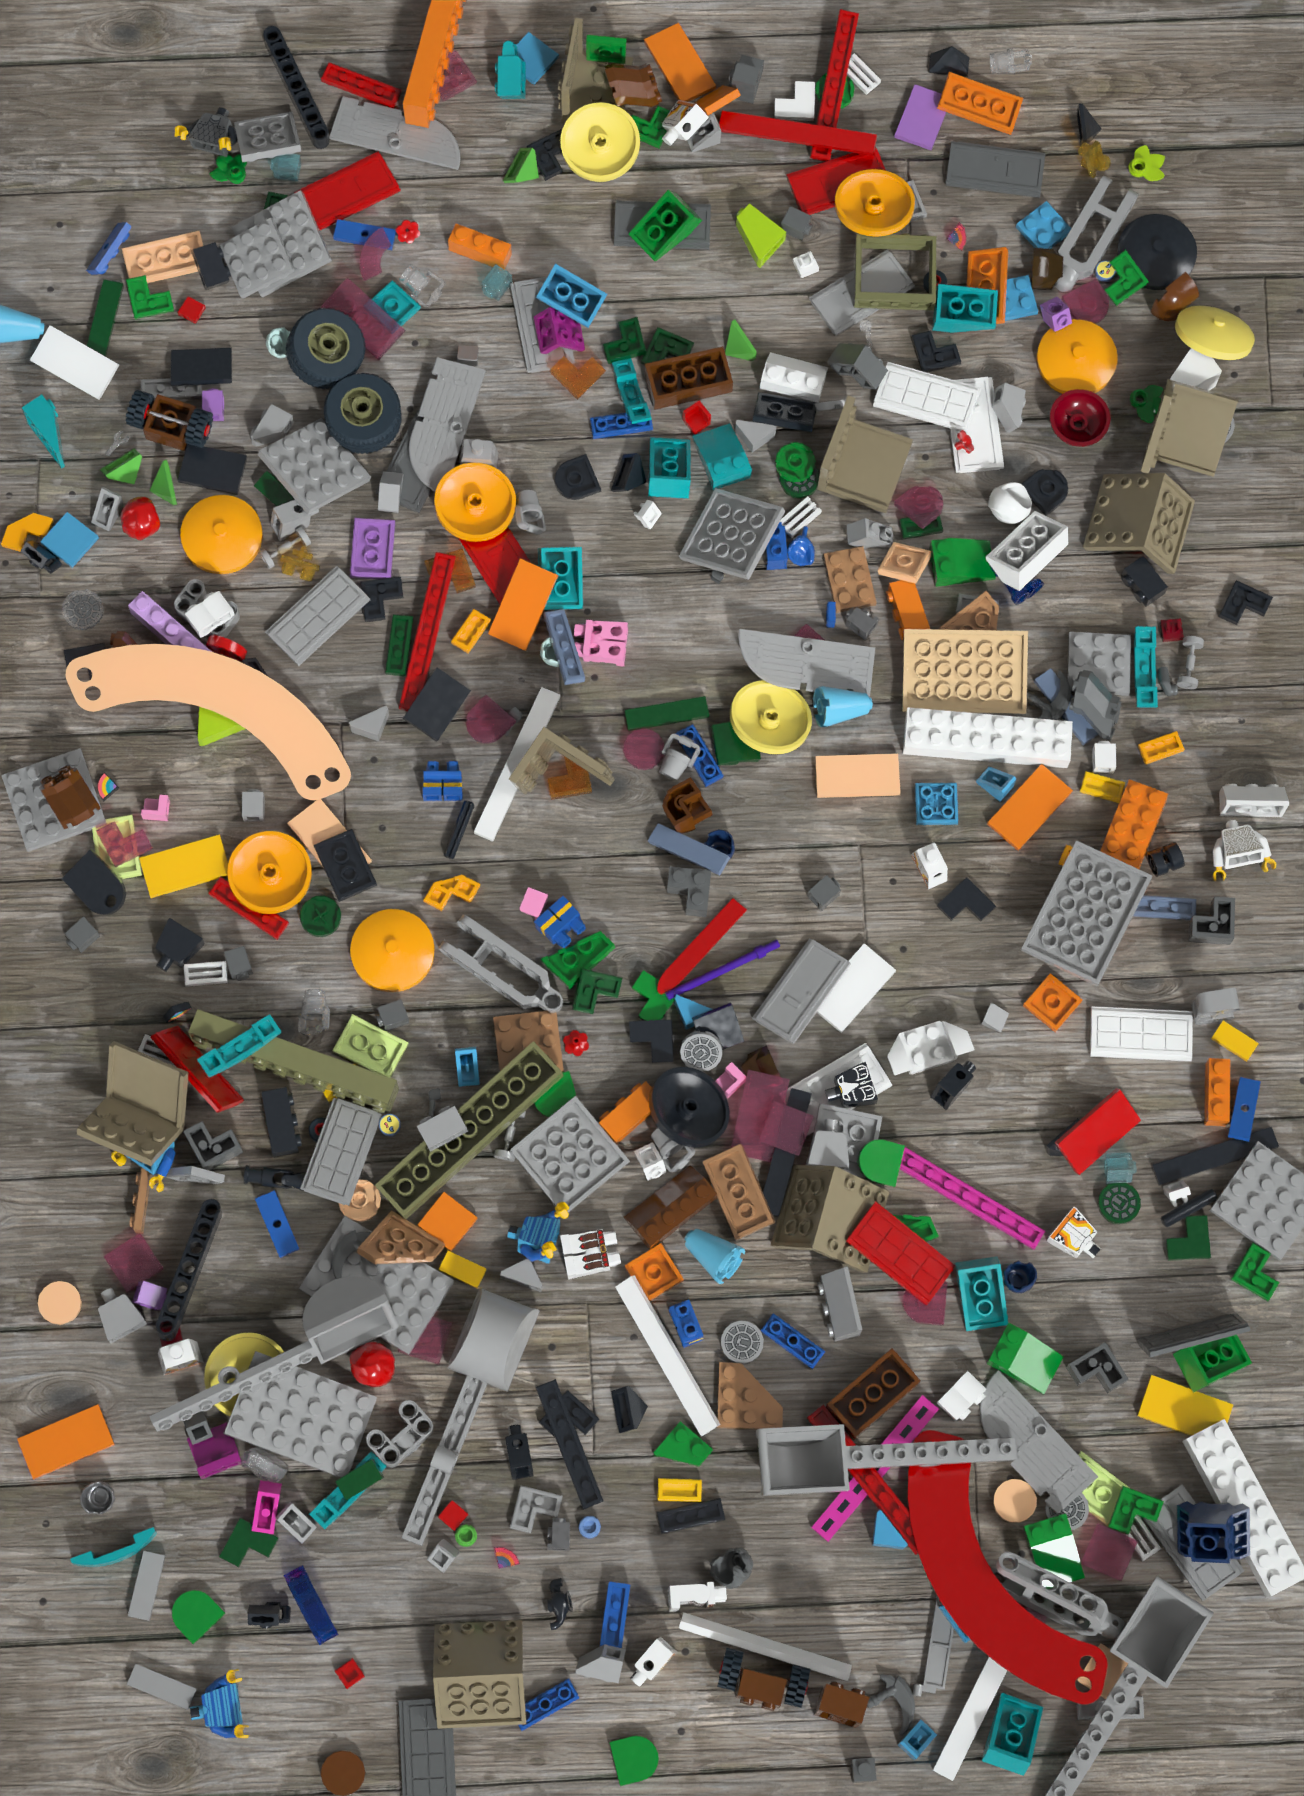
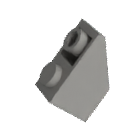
M1003 383L995 388L992 408L1005 431L1010 433L1019 428L1023 418L1021 414L1026 403V390Z
M271 404L268 410L265 409L263 411L259 425H255L250 433L252 445L257 447L284 438L294 423L293 416Z
M866 518L847 525L849 545L855 547L864 546V548L891 547L893 544V533L890 526Z
M604 1644L579 1657L575 1674L601 1679L605 1682L619 1683L626 1649Z

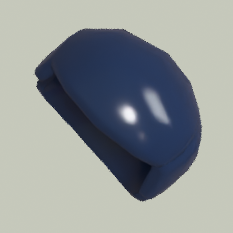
M720 829L708 834V839L704 844L729 855L731 859L735 852L732 835L726 830Z
M1018 1260L1008 1265L1003 1272L1004 1284L1010 1291L1015 1293H1024L1031 1290L1037 1280V1270L1030 1262L1022 1263Z

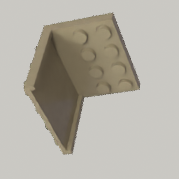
M575 18L574 25H570L568 37L570 38L565 49V55H568L567 61L563 60L562 73H564V78H560L558 86V109H562L563 123H566L576 110L588 104L609 103L617 106L604 66L618 63L586 60V50H583V19ZM626 56V62H625V64H621V65H631V66H632V65H633V57H627V56ZM625 104L618 107L624 110Z
M1168 379L1144 453L1141 472L1149 474L1150 467L1155 468L1156 461H1161L1214 477L1238 399Z
M848 395L821 465L817 490L886 513L913 439L855 420V413L858 407L855 406L856 398Z
M1166 473L1104 474L1083 548L1087 551L1142 550L1167 574H1175L1195 500Z
M545 727L542 728L509 777V780L520 792L525 795L528 791L531 793L537 785L536 779L540 774L543 775L549 766L547 764L554 752L557 751L609 786L612 785L615 779L611 775L613 772L608 768L609 766L606 765V762L598 757H595V759L587 755L589 751L580 745L577 748L570 744L572 740L563 734L558 736Z
M113 1041L109 1045L106 1098L77 1128V1135L152 1166L184 1131L188 1072Z
M793 1165L771 1246L779 1249L813 1250L857 1271L867 1273L870 1260L847 1243L846 1240L875 1201L885 1208L889 1191L836 1166Z
M523 1620L435 1624L433 1684L438 1729L526 1724L523 1682Z

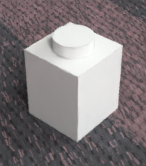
M1099 741L1094 744L1092 749L1093 773H1114L1116 769V744H1110L1109 741Z

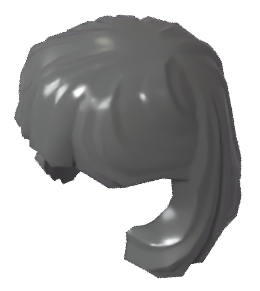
M729 1548L722 1556L712 1559V1562H710V1575L721 1585L726 1586L727 1589L738 1588L750 1577L753 1560L744 1548Z

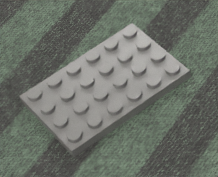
M1076 840L1021 951L1098 987L1152 879V875Z
M344 1216L299 1289L312 1297L322 1286L335 1280L332 1258L335 1248L341 1239L356 1230V1233L372 1231ZM357 1250L348 1256L342 1268V1277L358 1276L367 1278L381 1287L399 1326L379 1338L410 1355L454 1284L453 1279L424 1262L379 1264L376 1267L367 1259L357 1254Z
M255 1351L249 1369L273 1357ZM295 1366L289 1372L280 1373L268 1382L253 1386L247 1392H240L224 1434L342 1478L350 1472L377 1397Z

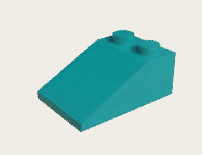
M938 284L932 331L954 333L995 329L998 290Z
M41 394L23 406L22 410L27 424L62 469L65 467L59 424L56 419L58 414L55 411L56 407L50 399L46 400Z
M730 423L692 436L713 491L715 488L720 489L751 478L752 468Z
M650 437L648 496L689 499L691 483L690 440Z
M582 547L538 548V566L559 575L544 610L583 609Z
M998 1256L956 1262L957 1281L966 1331L1007 1325L1008 1315L1001 1264Z
M1001 1693L985 1744L982 1761L1024 1776L1032 1761L1044 1707Z

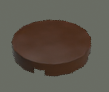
M338 1751L326 1758L322 1765L321 1778L328 1791L335 1795L347 1796L360 1789L366 1772L363 1762L357 1755L350 1751Z

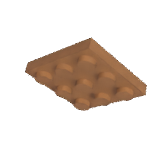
M539 1011L493 1017L500 1071L534 1041L562 1073L564 1072L557 1013Z

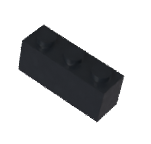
M287 1087L261 1092L273 1157L299 1153L298 1147L302 1146L300 1133H295L294 1126H298L296 1113L292 1114L291 1106L294 1105L293 1094L288 1093Z

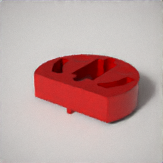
M217 635L209 636L205 645L210 651L239 662L244 660L247 655V650L243 646Z

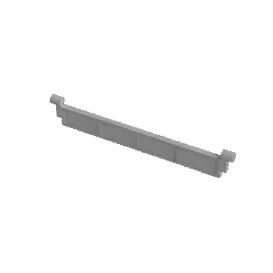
M936 1596L923 1685L914 1684L913 1696L921 1697L922 1692L935 1694L936 1688L945 1690L954 1628L938 1608L942 1605L938 1596Z

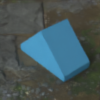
M988 767L976 782L1001 802L1014 787L1016 777Z
M676 994L674 1004L685 1030L694 1027L692 1017L713 1010Z
M476 1047L455 1049L458 1086L480 1085Z
M881 1510L878 1511L875 1516L872 1546L904 1549L908 1545L884 1513Z
M920 1720L899 1742L898 1746L915 1760L937 1734Z

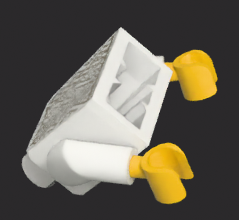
M1236 820L1226 823V829L1221 831V838L1216 840L1213 849V866L1216 867V871L1213 873L1212 878L1215 882L1216 873L1222 874V881L1226 878V873L1222 870V866L1225 869L1263 862L1261 868L1264 872H1268L1267 863H1270L1272 870L1276 868V862L1270 859V848L1264 836L1254 831L1250 825L1239 826Z

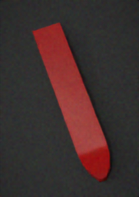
M732 898L665 970L658 982L657 992L664 994L680 984L743 916L747 909Z

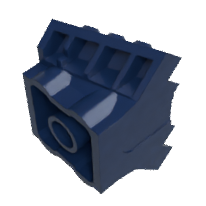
M1188 1501L1178 1504V1553L1184 1557H1191L1192 1562L1230 1563L1231 1559H1242L1250 1556V1508L1243 1503L1236 1506L1230 1503L1208 1504L1204 1502L1193 1505Z

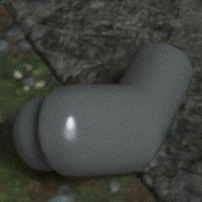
M1160 667L1158 669L1159 681L1165 695L1170 697L1171 695H1177L1178 686L1170 684L1168 668Z

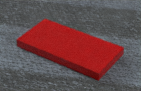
M1116 1088L1063 1134L1055 1144L1075 1173L1080 1175L1136 1126L1141 1119L1122 1091Z

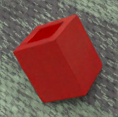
M698 400L683 411L682 420L690 431L696 435L711 424V414L701 401Z

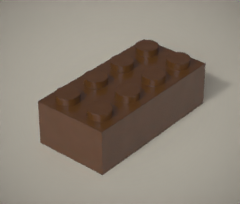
M723 346L645 364V377L654 410L727 394L733 391V380Z
M891 1348L827 1403L826 1408L840 1425L844 1424V1430L855 1440L918 1386L921 1380L895 1350Z
M833 1681L830 1684H825L820 1691L814 1716L853 1728L861 1725L869 1701V1697L865 1696L866 1692L856 1688L851 1689V1691L843 1689V1684Z

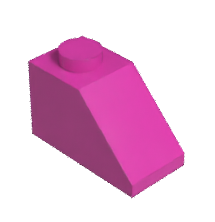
M260 1480L252 1531L274 1534L282 1483Z

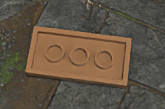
M742 1144L703 1161L735 1240H739L776 1223Z

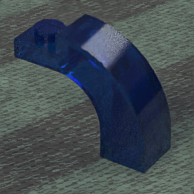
M302 1565L283 1575L318 1644L320 1645L339 1635L304 1566Z

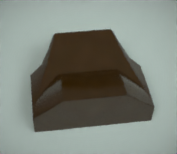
M1033 248L1032 289L1052 290L1057 280L1063 277L1064 256L1055 253L1054 249Z
M767 1045L747 1054V1059L741 1067L751 1087L760 1088L767 1093L784 1085Z

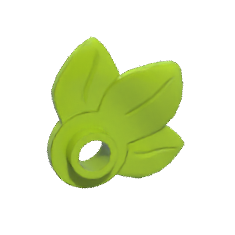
M1147 145L1141 146L1135 151L1134 159L1129 163L1128 170L1134 177H1144L1148 181L1161 180L1165 176L1160 170L1165 156L1150 154Z

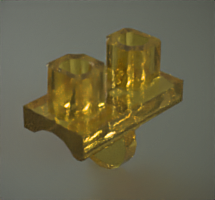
M1096 140L1092 145L1084 142L1078 150L1079 155L1083 156L1081 166L1088 169V174L1092 178H1095L1097 170L1105 171L1111 165L1110 158L1102 153L1101 144Z
M303 545L301 550L293 549L292 555L298 556V559L284 555L281 556L280 561L283 562L281 573L293 576L295 567L299 566L302 567L300 579L312 581L315 571L319 572V565L304 561L305 559H313V554L307 553V546Z

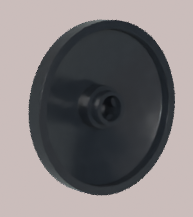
M1149 214L1133 220L1123 230L1117 246V256L1125 250L1128 252L1149 281L1143 288L1150 290H1166L1165 288L1184 272L1190 275L1197 259V245L1191 231L1179 220L1163 214Z
M690 1067L672 1068L664 1072L654 1082L650 1090L649 1108L652 1118L661 1132L672 1141L686 1147L700 1148L714 1143L725 1132L730 1118L727 1098L717 1082L704 1072Z

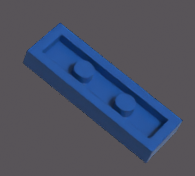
M609 1582L600 1646L605 1644L622 1648L630 1584Z

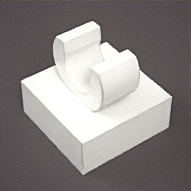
M811 251L793 258L792 262L800 278L819 271V266Z
M647 500L646 503L640 504V511L638 513L634 512V515L645 528L651 529L662 513L653 501Z
M1183 1180L1163 1186L1164 1194L1170 1199L1174 1207H1177L1176 1200L1182 1197L1184 1203L1188 1202L1187 1195L1191 1193L1189 1186Z

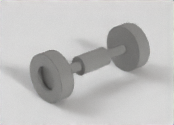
M301 526L295 529L298 538L282 544L272 554L269 555L265 549L259 551V555L268 569L275 566L271 558L278 554L282 555L292 549L293 545L299 541L305 547L311 544L309 537Z
M1186 636L1183 639V646L1190 648V654L1187 655L1185 669L1187 670V675L1178 677L1177 686L1181 688L1196 689L1198 686V680L1191 677V671L1194 670L1196 657L1194 649H1201L1204 645V640L1200 637Z
M526 1111L523 1114H521L518 1118L524 1119ZM515 1121L507 1127L504 1141H506L504 1150L496 1149L494 1153L495 1158L511 1162L515 1161V1156L512 1152L508 1151L510 1142H513L516 1129L514 1127Z

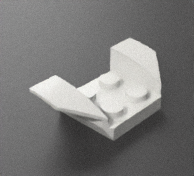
M937 1021L899 1033L887 1057L894 1076L907 1071L909 1074H915L953 1062L957 1059L958 1055L974 1051V1047L968 1031L944 1021Z

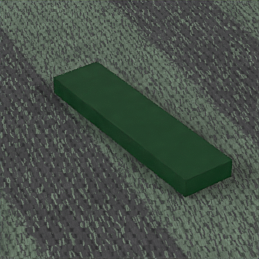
M103 280L87 342V347L105 357L124 288L123 283Z
M706 696L624 711L628 731L709 718Z

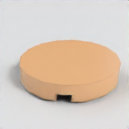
M359 1179L350 1205L339 1203L341 1212L344 1216L355 1222L370 1220L380 1209L381 1197L379 1190L371 1182Z
M62 1281L47 1285L40 1293L38 1299L41 1315L45 1320L57 1325L66 1324L74 1320L79 1314L82 1305L77 1289L68 1282Z
M1011 1479L1005 1481L996 1489L993 1496L994 1509L1001 1519L1009 1523L1026 1521L1034 1513L1037 1505L1034 1489L1022 1480Z

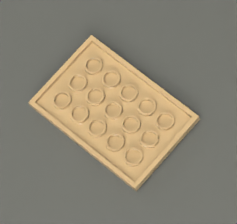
M904 629L902 712H906L909 707L967 713L1026 714L1028 631Z

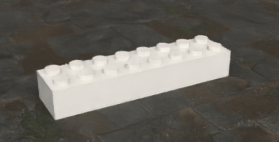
M908 707L905 716L903 754L1035 766L1043 764L1047 767L1068 768L1071 758L1073 721Z
M1225 1419L1183 1440L1184 1446L1215 1503H1230L1233 1506L1243 1503L1250 1508V1556L1245 1557L1266 1598L1303 1580L1304 1565Z

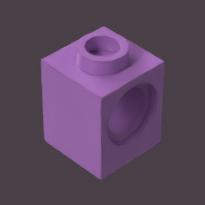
M1055 297L1040 305L1043 321L1054 332L1072 324L1069 307L1059 297Z
M214 388L202 391V410L213 413V421H224L223 391Z
M145 1281L138 1282L132 1303L156 1311L161 1310L167 1297V1288Z

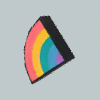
M105 772L98 782V793L103 802L119 789Z
M189 1001L171 1006L163 1016L166 1023L188 1012L192 1008Z

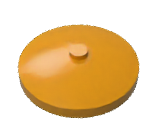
M863 170L848 176L839 185L835 196V210L840 221L850 230L866 236L879 237L896 233L909 223L914 213L915 197L909 184L898 175L884 170Z
M1073 319L1072 324L1056 332L1050 328L1044 334L1037 351V366L1043 380L1052 389L1061 394L1075 389H1084L1096 393L1110 382L1115 373L1117 350L1112 338L1103 328L1086 320Z
M466 463L451 469L440 480L435 492V512L442 526L455 537L466 541H486L498 536L510 525L515 514L516 495L511 482L500 470L483 463Z
M215 495L199 501L187 512L181 525L180 537L185 554L195 566L213 574H229L243 569L254 560L262 545L263 531L256 511L248 503L230 495Z
M264 831L247 837L235 848L228 863L227 875L230 888L241 904L255 912L274 914L286 911L301 901L311 883L312 867L306 850L296 839L285 833Z
M386 909L370 915L357 927L352 937L350 954L356 973L366 984L384 992H400L414 987L426 977L434 961L435 948L429 928L419 917L404 910Z

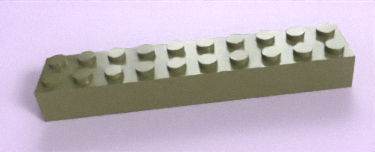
M197 1009L188 1033L192 1042L195 1043L194 1046L206 1050V1048H216L217 1050L250 1028ZM277 1037L239 1062L242 1064L246 1062L254 1064L253 1067L262 1071L266 1069L272 1070L274 1075L285 1078V1076L291 1077L294 1082L305 1085V1083L311 1084L315 1090L325 1092V1089L333 1092L332 1095L337 1098L345 1099L347 1097L353 1099L352 1102L357 1105L364 1106L367 1104L373 1106L372 1109L379 1113L391 1112L399 1091L397 1080Z
M533 1041L457 1110L468 1132L431 1152L425 1141H423L375 1185L376 1188L404 1219H407L563 1077L562 1071Z

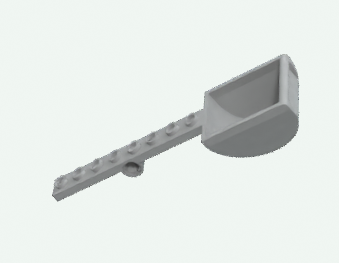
M358 1276L342 1277L325 1284L312 1295L304 1309L303 1328L309 1341L242 1373H239L232 1366L223 1368L218 1374L219 1384L149 1416L157 1432L167 1430L179 1421H186L200 1411H207L219 1402L228 1401L240 1392H247L259 1383L268 1382L280 1373H287L293 1367L308 1363L316 1356L320 1363L323 1364L398 1328L399 1324L385 1293L372 1280ZM235 1378L232 1383H227L229 1379Z
M479 1287L447 1366L448 1369L467 1377L440 1444L434 1453L429 1471L402 1539L423 1546L487 1384L508 1392L540 1312L538 1309L527 1307Z
M844 1424L763 1428L756 1430L762 1487L761 1496L849 1491L848 1469L900 1466L929 1467L941 1464L1017 1460L1015 1438L846 1446Z
M1156 1576L1110 1649L1111 1653L1127 1662V1666L1088 1728L1079 1738L1074 1750L1045 1796H1072L1147 1676L1167 1689L1214 1612Z

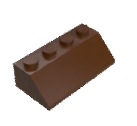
M690 1165L625 1215L624 1219L650 1250L716 1200L717 1192Z

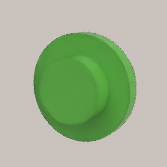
M471 1525L460 1526L455 1533L456 1541L463 1547L473 1545L477 1539L475 1528Z

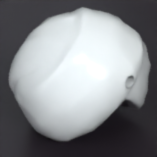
M1016 482L1006 483L994 488L988 502V507L994 516L1007 524H1016L1023 521L1029 515L1032 505L1026 488Z

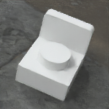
M653 1142L634 1151L648 1181L658 1178L667 1172L664 1162Z

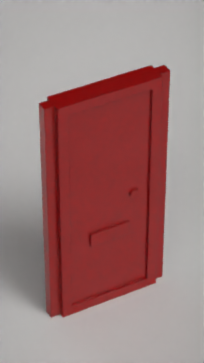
M875 146L874 155L851 153L786 174L799 210L812 215L835 207L837 189L848 176L863 170L878 169L886 171Z
M379 151L300 189L305 195L319 231L337 223V219L343 220L401 191Z
M507 527L501 534L486 541L474 542L458 538L499 605H501L519 560L524 559L530 562L513 533Z
M178 1025L156 1032L150 1037L177 1068L188 1072V1081L217 1113L237 1106L244 1101L221 1073L212 1077L207 1076L197 1061L204 1054L194 1046V1043Z
M876 1201L846 1240L847 1243L924 1305H928L955 1267L952 1262Z

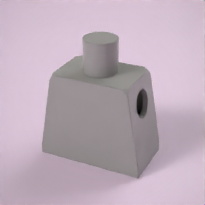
M465 439L460 449L459 465L483 463L497 469L499 453L492 441Z
M293 500L273 508L270 525L279 541H282L296 533L295 529L300 526L303 529L307 528L310 524L311 516L319 513V509L307 514L298 502Z
M825 1119L824 1131L816 1130L814 1132L806 1165L836 1166L845 1170L849 1168L846 1133L837 1132L838 1120Z
M109 1288L101 1293L105 1304L98 1307L106 1337L110 1343L147 1325L145 1319L125 1294L117 1297L113 1288Z

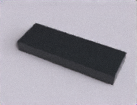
M721 1498L657 1512L661 1534L725 1521Z

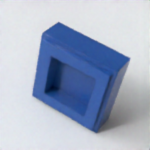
M828 602L826 607V627L834 628L836 622V602Z

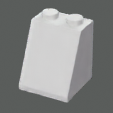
M1191 348L1170 380L1209 391L1216 387L1222 370L1212 357L1201 354Z

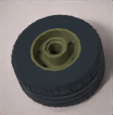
M318 308L317 310L309 311L297 320L287 338L286 358L288 364L293 369V373L300 380H303L304 383L306 382L308 385L316 388L329 389L336 382H339L338 380L348 375L356 374L361 366L366 350L362 330L349 315H345L340 310Z
M369 373L352 374L338 380L339 382H336L329 390V393H327L324 402L325 424L331 437L345 449L358 454L377 452L389 445L397 436L402 420L400 400L393 386L387 383L386 380H383V378H379V376L374 374L370 375Z

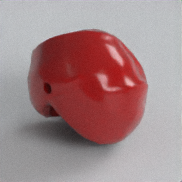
M140 496L129 500L121 512L122 530L131 538L141 541L159 530V516L153 502L147 497Z
M374 1341L366 1342L351 1353V1372L354 1378L363 1385L371 1387L384 1386L390 1382L394 1375L395 1357L383 1344Z

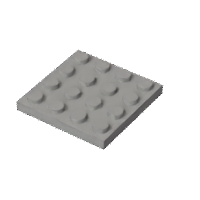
M301 190L232 226L234 235L237 236L272 218L295 269V272L259 290L258 292L261 297L271 294L332 261L305 195Z
M322 418L262 448L258 453V456L307 514L366 484L371 479V476L352 453L342 447V445H339L331 437Z
M715 488L679 557L686 562L749 580L785 510L781 506Z
M81 748L1 775L27 852L92 830L94 827L98 828L107 825L102 808L99 811L95 808L93 810L95 814L91 818L76 826H72L69 823L67 824L68 828L64 829L39 789L42 785L40 780L49 775L53 777L59 773V769L70 765L71 768L76 767L101 808Z
M576 1096L510 1149V1152H512L555 1206L559 1202H565L569 1206L568 1213L630 1162Z
M1258 1141L1209 1211L1256 1245L1270 1252L1274 1258L1280 1261L1304 1227V1174Z

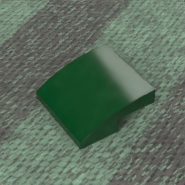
M731 722L711 726L717 765H736L739 762H758L761 760L760 751L745 744L735 733Z

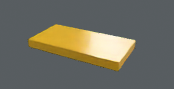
M220 834L139 858L150 898L216 880L220 876H228V861Z
M1151 1375L1137 1416L1193 1436L1223 1419L1228 1423L1233 1404L1197 1391L1193 1393L1189 1388Z

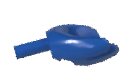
M807 526L803 527L802 535L794 538L787 547L789 559L799 566L811 565L815 559L813 543L806 537Z

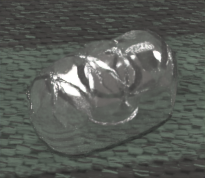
M260 1447L246 1450L241 1457L242 1467H247L255 1476L269 1482L276 1483L281 1481L289 1469L285 1462Z

